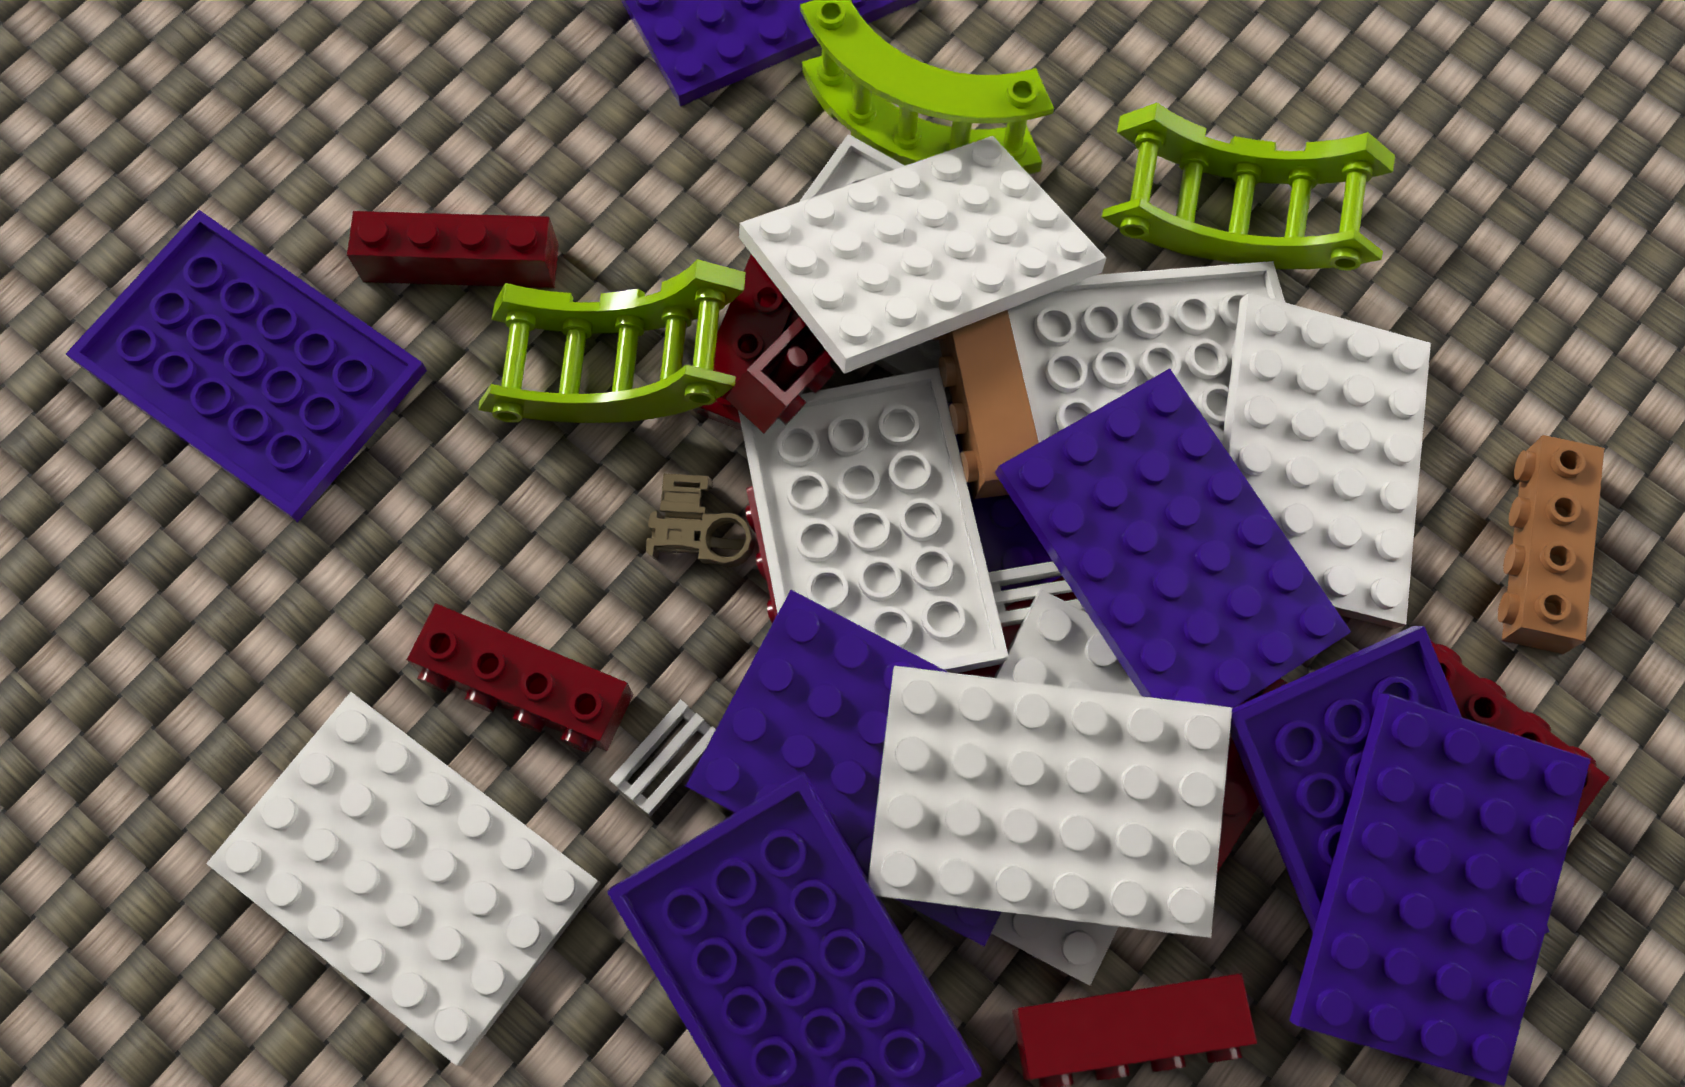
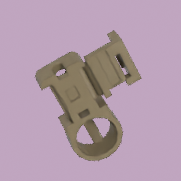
M664 473L660 511L665 512V519H663V516L658 511L650 514L648 527L652 531V538H647L646 552L657 561L659 552L698 554V559L703 564H717L727 568L736 567L746 562L752 555L755 546L754 533L747 522L736 514L729 512L706 514L707 508L701 507L702 491H709V489L713 488V481L709 476ZM735 523L744 528L746 539L712 537V534L723 524ZM711 547L740 550V552L730 557H722L714 553Z

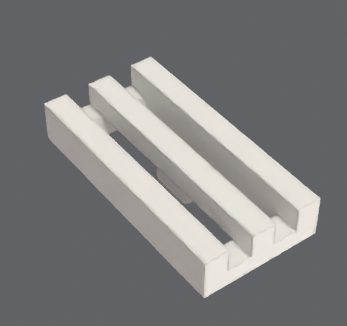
M1053 561L988 572L1001 627L1022 624L1030 609L1028 607L1005 611V603L1034 599L1041 589L1052 595L1073 592L1065 580L1001 591L1000 586L1062 576ZM1078 599L1065 601L1086 612Z
M680 699L609 780L651 817L698 764L716 729L707 724L699 714L694 713ZM684 718L688 723L640 777L630 785L627 781ZM698 730L703 737L648 799L645 798L641 793Z

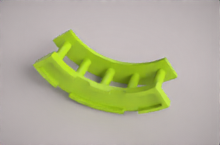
M812 0L800 4V11L811 33L822 47V56L802 61V73L823 109L831 118L835 116L839 122L851 131V136L905 166L994 136L1028 174L1041 171L1043 161L1026 124L1027 120L1053 114L1054 107L1036 68L999 75L966 74L940 69L920 62L887 43L863 20L851 0ZM918 113L952 121V127L918 118ZM972 123H1007L1006 127L971 129Z
M1158 102L1120 116L1117 133L1135 144V147L1139 150L1130 201L1103 209L1102 218L1119 228L1124 236L1142 239L1181 254L1233 264L1273 261L1275 269L1336 268L1339 270H1354L1359 268L1361 264L1382 260L1383 251L1360 233L1366 182L1370 181L1372 177L1393 173L1395 155L1369 132L1335 140L1306 142L1305 151L1276 150V142L1234 136L1230 143L1206 137L1207 128L1178 116ZM1157 156L1179 164L1180 169L1183 171L1176 216L1149 203ZM1204 172L1232 178L1236 182L1229 231H1222L1194 223L1201 178ZM1259 182L1289 184L1292 187L1285 237L1248 235L1255 185ZM1346 182L1339 233L1305 237L1311 189L1316 187L1317 184Z
M697 259L680 274L663 281L661 291L645 296V292L640 289L601 293L600 302H573L571 293L545 291L505 283L494 302L492 320L503 322L510 328L501 386L490 384L479 401L478 410L490 412L494 418L504 422H519L522 418L555 422L614 423L655 419L715 403L717 398L723 396L735 386L736 376L713 371L719 311L744 291L746 272ZM698 319L693 366L686 364L682 367L686 328L691 326L693 320ZM535 328L562 331L566 335L559 393L522 390L529 332ZM666 328L660 381L633 389L639 336L643 335L644 331ZM592 333H619L612 392L579 394L586 339L590 338Z

